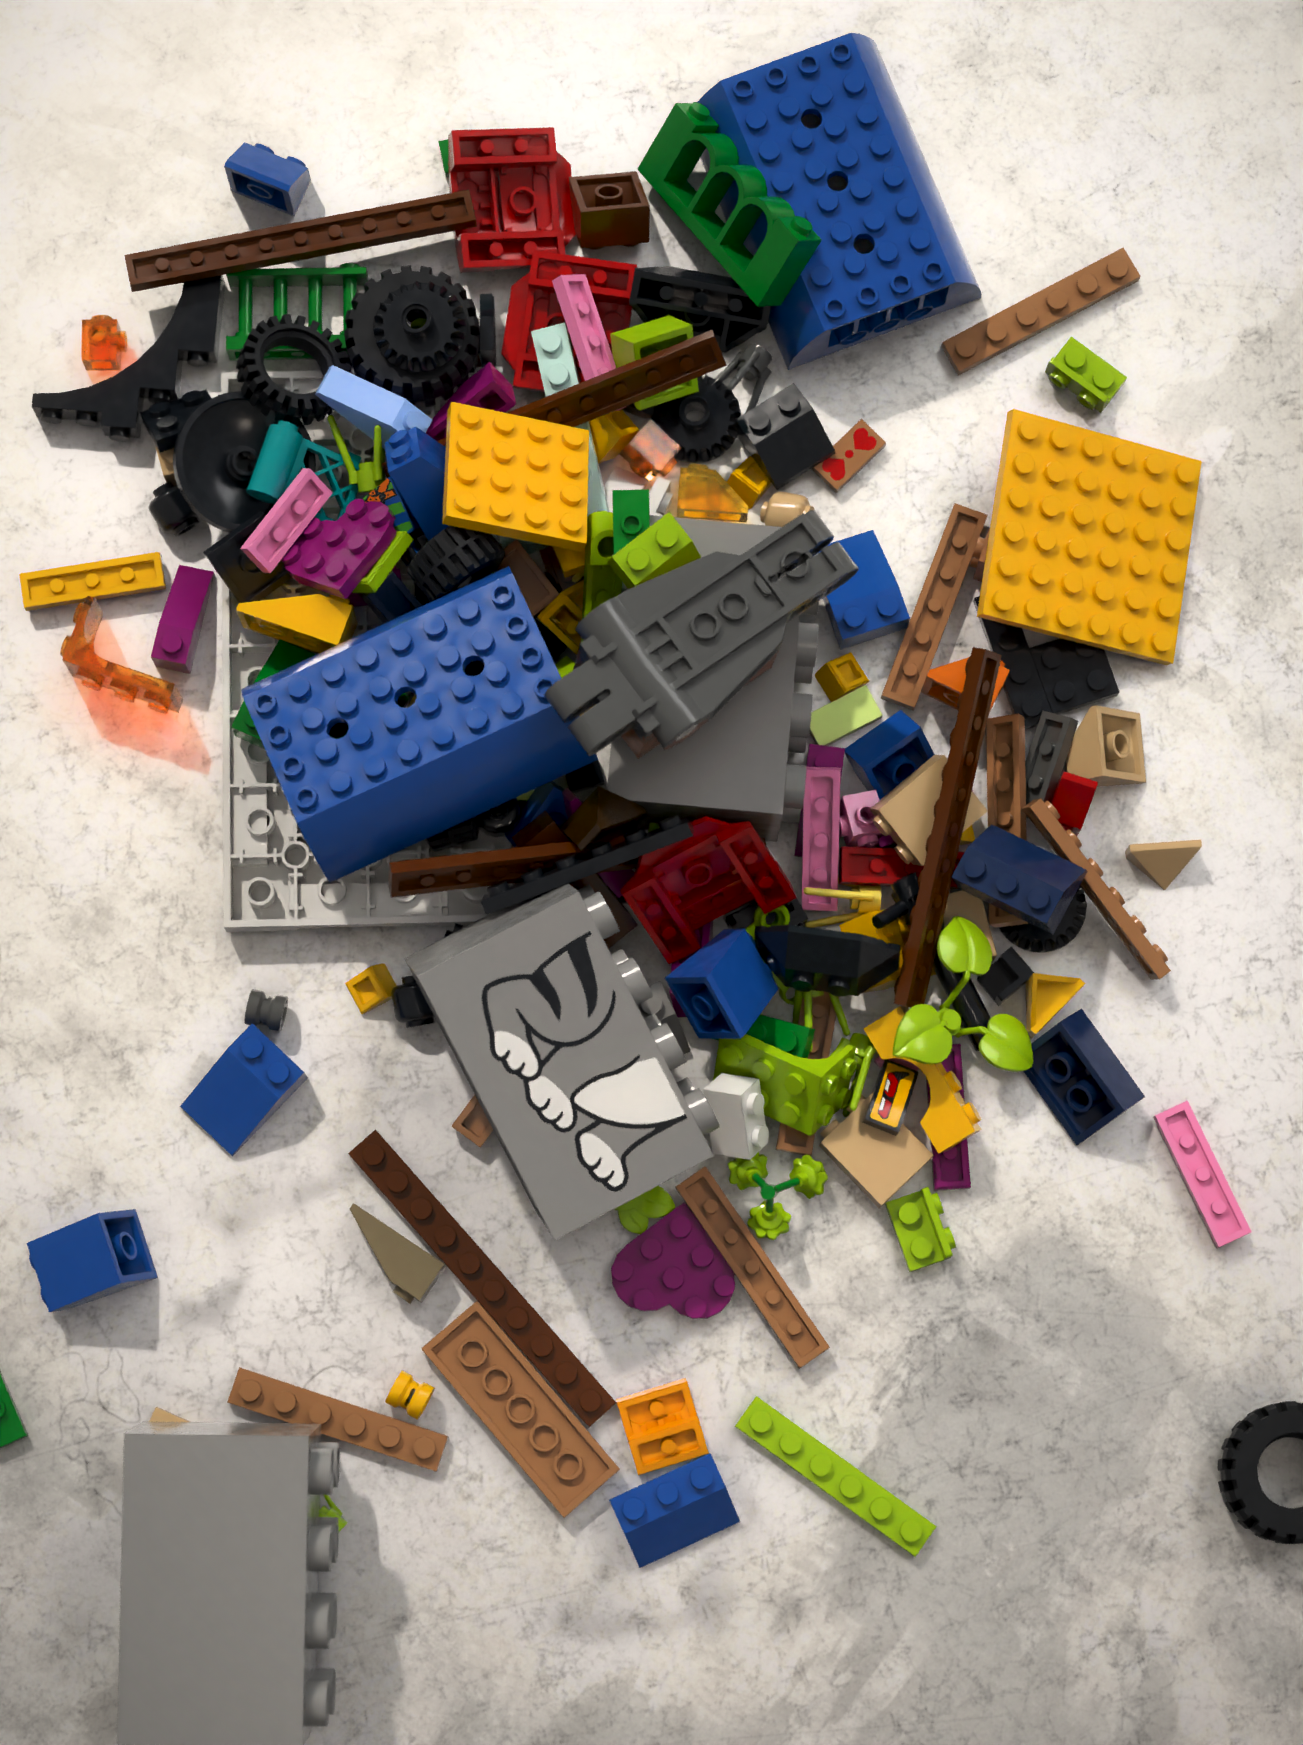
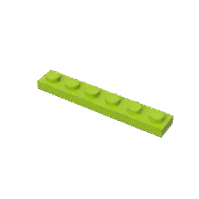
M756 1396L735 1425L737 1429L914 1557H916L937 1527Z

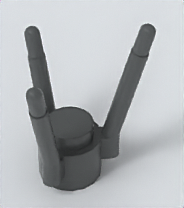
M750 343L744 352H739L734 360L714 379H720L723 382L737 368L738 372L727 386V389L732 391L743 377L749 380H754L757 377L758 380L746 410L748 412L756 407L765 381L772 372L767 367L772 360V356L763 347Z

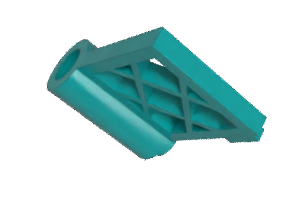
M280 420L278 424H270L246 490L247 494L260 501L275 504L300 471L306 468L303 460L308 450L318 455L323 469L314 473L317 476L323 473L326 474L333 491L329 498L335 496L340 507L338 520L346 512L347 505L355 500L358 491V484L339 488L332 469L339 466L346 468L340 452L338 454L303 438L298 432L299 428L290 422ZM349 452L355 470L358 471L361 457ZM328 460L334 462L335 464L330 466ZM345 491H347V492H346V495H345V498H344L343 495H342V493L345 492ZM323 507L314 517L320 521H336L326 516Z

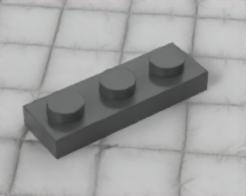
M1042 711L1025 761L1026 805L1032 800L1040 798L1043 802H1052L1079 721L1063 715Z

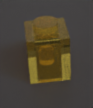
M689 464L687 468L680 467L677 518L747 523L748 505L716 470H711L703 464Z

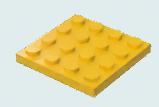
M451 402L447 410L442 524L583 552L587 544L589 430Z

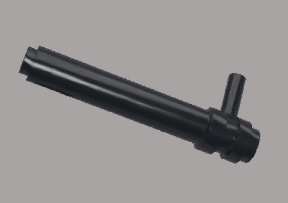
M916 872L910 873L890 884L893 890L891 896L895 904L872 917V923L877 929L885 927L900 917H903L906 925H911L910 914L912 908L916 905L919 891ZM936 950L933 969L946 995L949 997L962 979L963 972L953 973L948 970L940 961L938 951ZM970 978L953 1001L952 1006L960 1015L964 1028L977 1026L987 1028L991 1017ZM983 1034L968 1035L975 1051H979V1042L984 1036Z

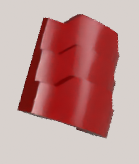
M554 127L451 130L448 136L450 193L469 190L476 218V227L453 231L460 273L531 268L533 250L566 255L565 247L576 235L569 190V177H572L571 164L556 151Z
M533 250L530 272L511 286L501 351L502 357L515 371L513 388L544 392L531 331L565 322L552 280L560 275L586 274L612 353L610 334L630 328L632 307L629 305V299L637 265ZM571 340L579 380L581 383L585 380L581 368L579 366L577 355Z
M705 816L692 821L694 827L692 837L639 856L634 876L620 891L668 964L701 948L694 930L755 899L763 913L767 914L797 898L792 884L778 862L773 858L765 843L761 840L751 822L730 824Z

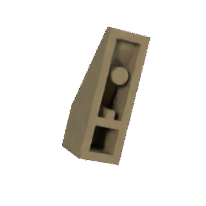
M353 1203L350 1207L352 1215L389 1281L396 1286L392 1292L410 1304L414 1298L422 1303L445 1269V1264Z

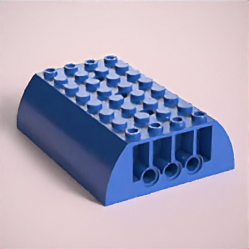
M858 33L845 34L720 80L699 99L698 103L708 108L710 116L719 125L715 133L725 134L734 142L737 147L739 164L753 165L760 170L766 181L767 196L781 197L787 201L793 209L795 216L808 220L813 227V231L822 240L783 303L779 306H771L768 323L788 370L981 298L982 293L879 49L873 39ZM807 114H815L820 118L821 124L816 128H807L803 125L801 119ZM706 148L700 158L706 173H708L710 156ZM833 176H840L846 180L847 187L841 191H835L828 186L827 181ZM735 179L720 202V207L726 221L738 201L739 190ZM764 212L761 213L743 243L753 256L767 233L768 223ZM861 238L868 239L872 242L874 248L867 254L859 253L854 248L855 241Z
M509 566L241 689L244 702L297 825L329 883L598 760L596 753L588 756L568 728L578 717L564 723L544 696V693L560 680L561 676ZM473 661L484 663V669L479 675L468 676L465 674V669L469 663ZM403 693H415L416 701L413 705L406 708L397 705L398 698ZM338 723L348 725V732L344 737L339 739L330 737V730L334 725Z

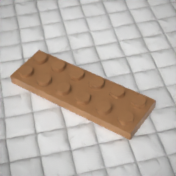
M478 1301L472 1304L421 1348L564 1518L620 1470Z

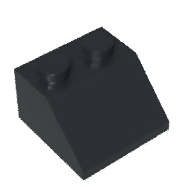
M794 383L735 419L739 440L776 490L835 454V449L813 407Z

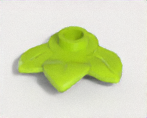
M658 1185L614 1210L618 1211L620 1223L626 1230L635 1234H642L648 1228V1218L666 1216L675 1209V1204L668 1192Z

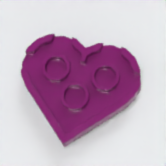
M355 499L347 505L346 512L337 521H320L318 518H313L281 561L292 578L300 584L347 599L390 546L397 532L393 527L396 518L389 507L382 502H365L363 499Z
M685 1202L628 1243L617 1254L611 1267L612 1285L618 1298L628 1307L642 1312L658 1311L670 1305L682 1316H687L691 1319H708L720 1313L726 1307L735 1290L734 1272Z

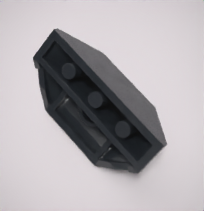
M671 266L635 268L629 305L636 311L643 323L670 315L692 324L693 337L713 330L721 352L725 353L755 334L767 329L771 306L757 307L731 277Z
M794 925L755 926L756 949L762 960L785 987H792L797 991H823L838 997L847 995L858 996L899 970L900 945L895 943L887 944L883 940L862 934Z

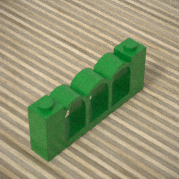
M698 102L675 103L637 170L757 307L781 305L822 241L821 238L813 231V227L808 220L795 216L793 209L787 201L781 197L767 196L766 181L760 170L753 165L739 164L737 147L727 135L715 133L719 125L710 116V111L707 107ZM707 148L710 156V168L699 189L696 191L687 179ZM735 179L739 190L738 201L730 217L724 223L715 213V210ZM764 212L768 223L767 233L753 256L743 243L761 213Z

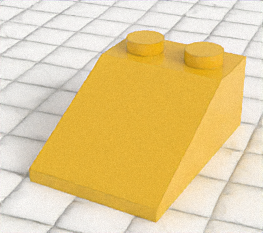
M313 594L238 603L236 608L243 628L277 640L281 639L317 654L353 638L358 625L354 608L349 604L350 600L329 594V597Z

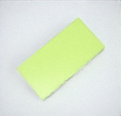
M864 685L811 712L809 732L816 745L828 746L881 719L883 715L869 689Z

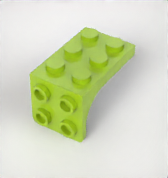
M747 1034L741 1039H719L713 1080L721 1073L759 1079L761 1094L764 1097V1115L812 1136L822 1125L827 1126L832 1116L839 1109L843 1110L848 1105L852 1095V1090L849 1089L850 1079L857 1067V1061L854 1060L856 1048L848 1044L834 1056L823 1059H807L787 1053Z

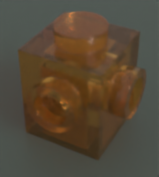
M95 315L91 319H82L81 360L86 371L121 370V352H127L128 341L127 332L121 330L118 320L107 315Z
M650 419L619 454L630 463V468L635 474L651 482L659 473L665 477L678 463L674 456L682 447Z

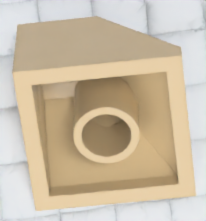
M1097 705L1091 706L1074 734L1066 758V772L1098 782L1097 787L1146 783L1140 713Z

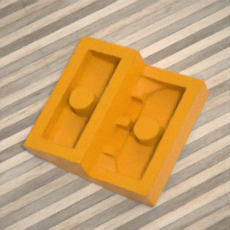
M686 1378L616 1399L638 1475L709 1454Z

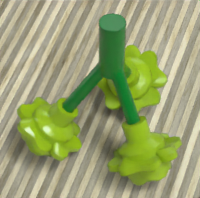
M758 1152L751 1160L735 1157L734 1160L728 1163L730 1170L729 1182L733 1185L737 1184L740 1190H745L748 1187H760L761 1196L765 1199L760 1206L750 1209L749 1215L751 1218L747 1221L748 1227L755 1231L758 1238L767 1237L769 1240H775L780 1234L789 1231L788 1223L791 1221V1215L784 1211L781 1203H774V1198L779 1192L794 1187L795 1191L802 1192L809 1199L813 1198L815 1194L821 1195L824 1193V1183L828 1180V1176L823 1168V1163L813 1160L808 1154L802 1156V1159H794L793 1170L789 1174L790 1180L778 1185L767 1184L762 1179L768 1176L766 1168L767 1157L764 1154L759 1155Z

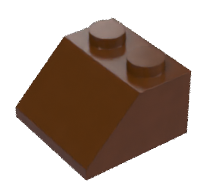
M637 171L569 177L574 230L581 249L598 250L605 246L623 245L631 247L638 243H649L650 205Z

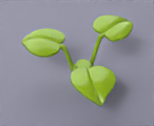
M952 917L951 921L939 935L937 951L940 961L948 970L953 973L963 972L962 979L946 1001L939 1006V1011L931 1005L918 1004L905 1013L896 1031L893 1056L911 1059L923 1064H938L950 1055L952 1036L960 1038L963 1035L979 1033L984 1035L979 1042V1051L988 1063L999 1069L1011 1072L1028 1070L1034 1062L1029 1034L1021 1021L1012 1015L997 1014L989 1019L987 1028L983 1026L961 1028L960 1015L955 1010L950 1009V1005L969 981L970 973L978 976L984 975L988 972L992 963L991 946L981 929L963 917Z

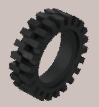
M283 314L280 322L277 316L269 317L267 323L263 320L258 323L256 329H252L236 364V369H239L237 380L238 382H244L241 387L244 395L253 393L249 400L253 407L260 402L264 404L260 412L263 415L268 416L272 409L277 412L274 419L277 422L283 421L285 415H288L289 422L296 426L301 417L304 425H310L314 418L319 422L325 418L326 414L330 415L334 409L315 395L316 391L307 394H296L279 387L266 372L264 354L272 348L279 346H292L301 349L316 360L321 368L323 378L332 365L350 373L351 364H346L349 358L347 351L339 352L343 345L341 341L336 339L331 343L329 342L333 332L328 328L320 334L316 331L320 325L319 322L313 320L310 327L304 326L306 317L298 315L293 324L291 314Z

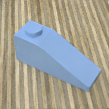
M334 365L329 367L315 393L317 397L372 440H374L375 425H380L382 447L384 449V442L388 441L390 436L397 431H408L417 427L426 433L432 422L430 417L406 398Z

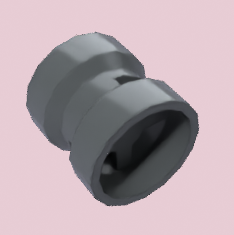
M252 989L247 1002L244 1023L246 1025L253 1023L257 1026L263 1021V1025H267L270 1030L281 1032L287 1013L288 997L277 994L266 999L263 991Z

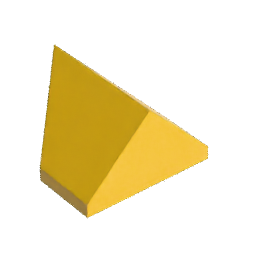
M584 580L562 591L537 616L576 655L581 643V637L575 628L582 620Z
M1037 973L1031 975L1025 984L1026 1030L1031 1039L1084 986L1085 982L1080 978Z

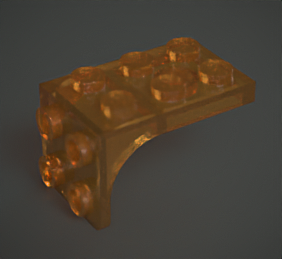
M87 596L85 602H80L75 610L73 623H76L72 636L67 635L60 651V655L63 656L62 661L72 677L81 679V684L92 690L101 691L102 687L115 691L114 696L127 702L134 703L135 698L148 702L147 707L156 712L167 714L171 710L179 713L183 698L174 683L107 661L95 654V637L103 618V611L96 598Z

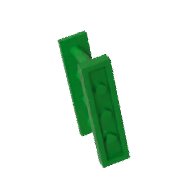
M344 263L336 268H267L226 274L229 286L239 287L238 332L235 333V336H226V351L229 360L235 361L239 359V354L252 331L253 287H273V316H277L280 322L283 314H287V287L308 286V327L315 320L320 323L316 331L322 334V286H343V331L339 335H331L329 342L331 343L339 339L343 344L339 352L347 351L344 335L346 330L345 318L347 311L353 309L351 301L357 293V286L364 285L369 281L367 268L355 263ZM292 346L275 347L264 354V360L314 359L303 350Z

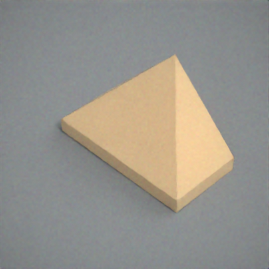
M1200 839L1130 844L1125 851L1126 859L1165 890L1202 847V842Z

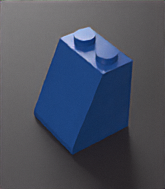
M414 427L408 431H397L390 436L388 441L384 442L388 473L429 541L449 526L442 524L446 447L419 428Z
M745 928L722 930L665 977L667 984L699 1039H741L778 991V987L772 978L771 969L763 962L756 949L753 937L747 933Z
M136 1209L97 1213L27 1243L30 1252L29 1260L31 1266L36 1271L41 1286V1297L47 1305L49 1312L68 1310L158 1278Z

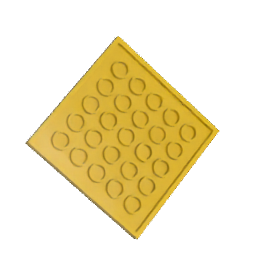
M1016 409L1008 411L977 617L1163 665L1172 664L1174 662L1202 461Z

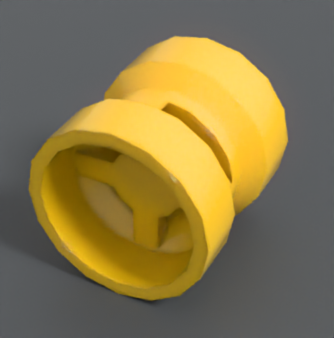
M402 1370L394 1382L385 1403L395 1408L400 1406L406 1409L409 1416L418 1420L435 1388L427 1383H417L412 1375ZM414 1389H415L416 1391L414 1392V1394H413V1396H412L410 1402H408V1400H409V1398H410L412 1392H413Z

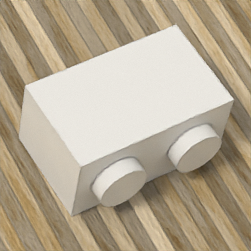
M721 1073L703 1089L704 1096L720 1126L718 1129L710 1132L713 1154L751 1160L768 1144L769 1131L765 1123L764 1097L761 1094L760 1080Z

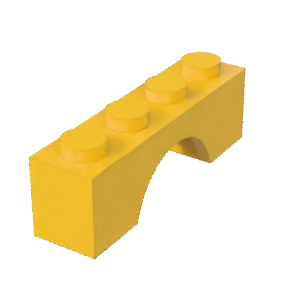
M899 1006L863 1029L882 1060L891 1058L907 1060L916 1065L926 1076L930 1087V1104L920 1124L936 1151L940 1154L979 1132L981 1128L978 1122L981 1121V1117L971 1102L965 1103L959 1093L962 1086L958 1078L951 1070L946 1072L941 1062L938 1064H923L911 1059L893 1056V1045L897 1028L903 1016L909 1010L906 1006Z

